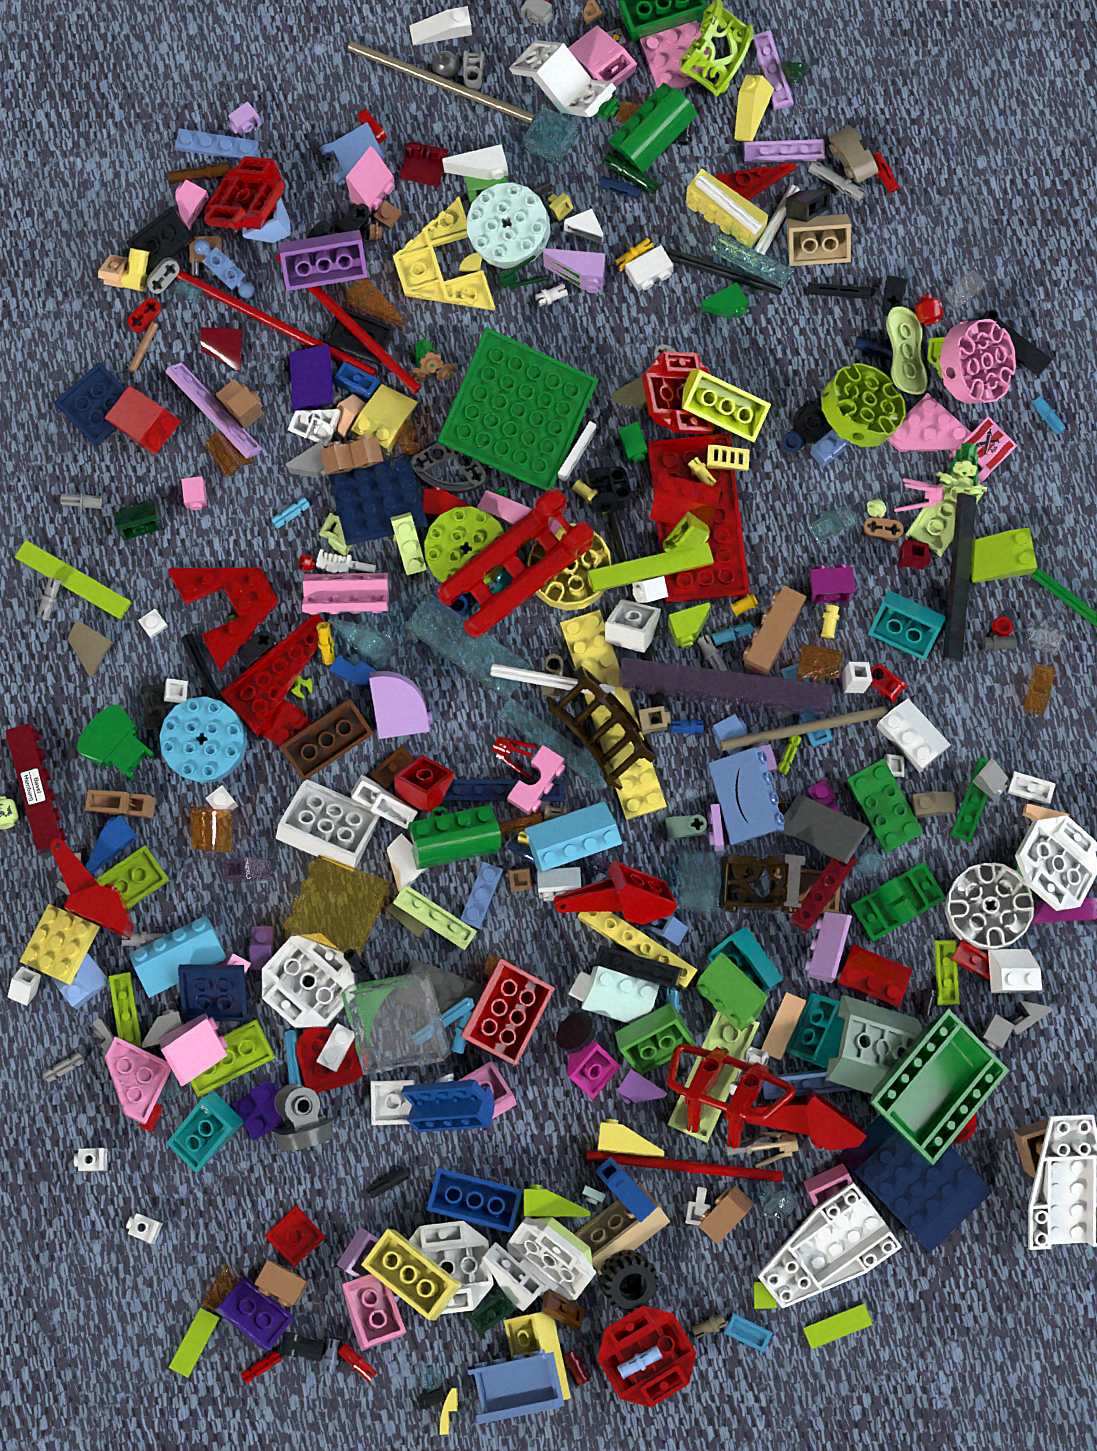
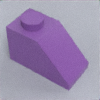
M632 1069L617 1090V1093L620 1094L618 1098L628 1105L630 1102L639 1104L663 1099L667 1096V1092Z

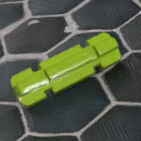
M799 735L791 736L788 740L789 744L786 745L781 762H779L777 771L781 774L786 775L788 773L789 764L792 763L797 746H799L801 741Z

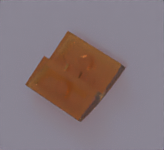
M211 806L190 807L192 848L213 852H233L232 809H212Z

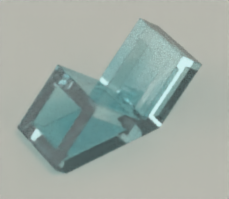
M849 505L829 512L810 523L807 527L818 544L832 539L840 531L852 528L859 522Z

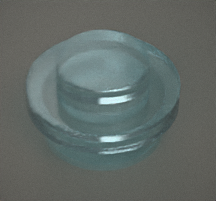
M167 1079L160 1097L168 1101L177 1098L180 1093L179 1084L173 1079Z
M433 1367L425 1369L420 1377L422 1386L428 1390L437 1389L443 1380L441 1372Z

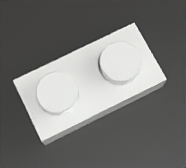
M1014 771L1008 793L1049 805L1055 783Z
M337 1023L316 1062L337 1072L357 1033Z

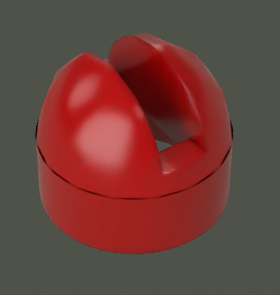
M301 554L298 561L299 570L310 571L314 569L315 559L311 555Z

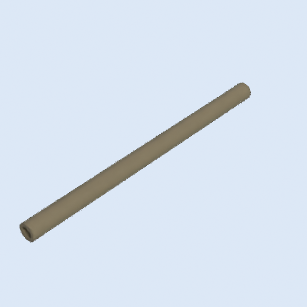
M882 706L720 740V747L724 751L886 716V710Z

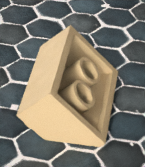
M848 214L816 216L808 222L787 218L789 266L851 262V223Z

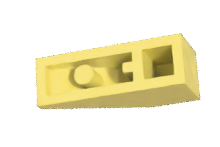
M746 75L740 88L734 138L737 141H753L774 91L773 86L762 75Z

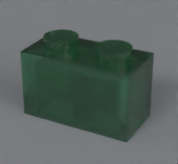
M498 1287L484 1297L474 1310L465 1311L463 1314L480 1336L515 1311V1308L501 1288Z

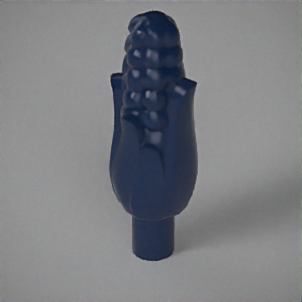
M514 841L507 844L511 852L535 865L530 846Z

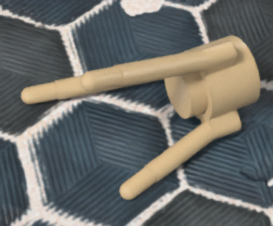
M760 1132L759 1136L779 1137L778 1142L750 1147L751 1150L779 1147L780 1152L784 1151L755 1164L756 1168L783 1157L792 1156V1152L798 1151L796 1135L789 1134L788 1132Z

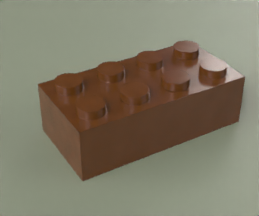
M347 698L278 746L304 782L374 733L352 700Z

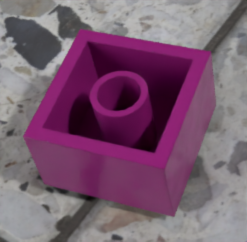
M840 564L836 565L835 568L816 566L814 569H811L808 577L809 603L851 602L855 593L853 567Z

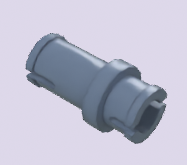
M326 1338L324 1358H321V1363H323L322 1373L335 1374V1368L339 1362L337 1354L340 1340Z

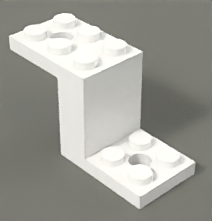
M535 40L509 67L510 71L515 75L532 77L556 108L565 114L591 117L598 112L603 102L608 101L612 97V93L616 89L612 82L592 80L564 43Z

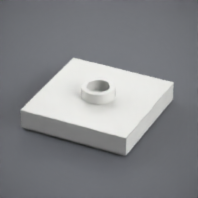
M415 1080L371 1081V1125L410 1124L407 1121V1117L412 1105L403 1096L401 1091L404 1085H414Z

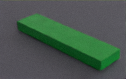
M980 757L950 833V836L970 843L988 798V795L972 782L990 761L983 757Z

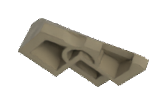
M79 620L75 622L68 637L69 643L87 674L93 678L113 642Z

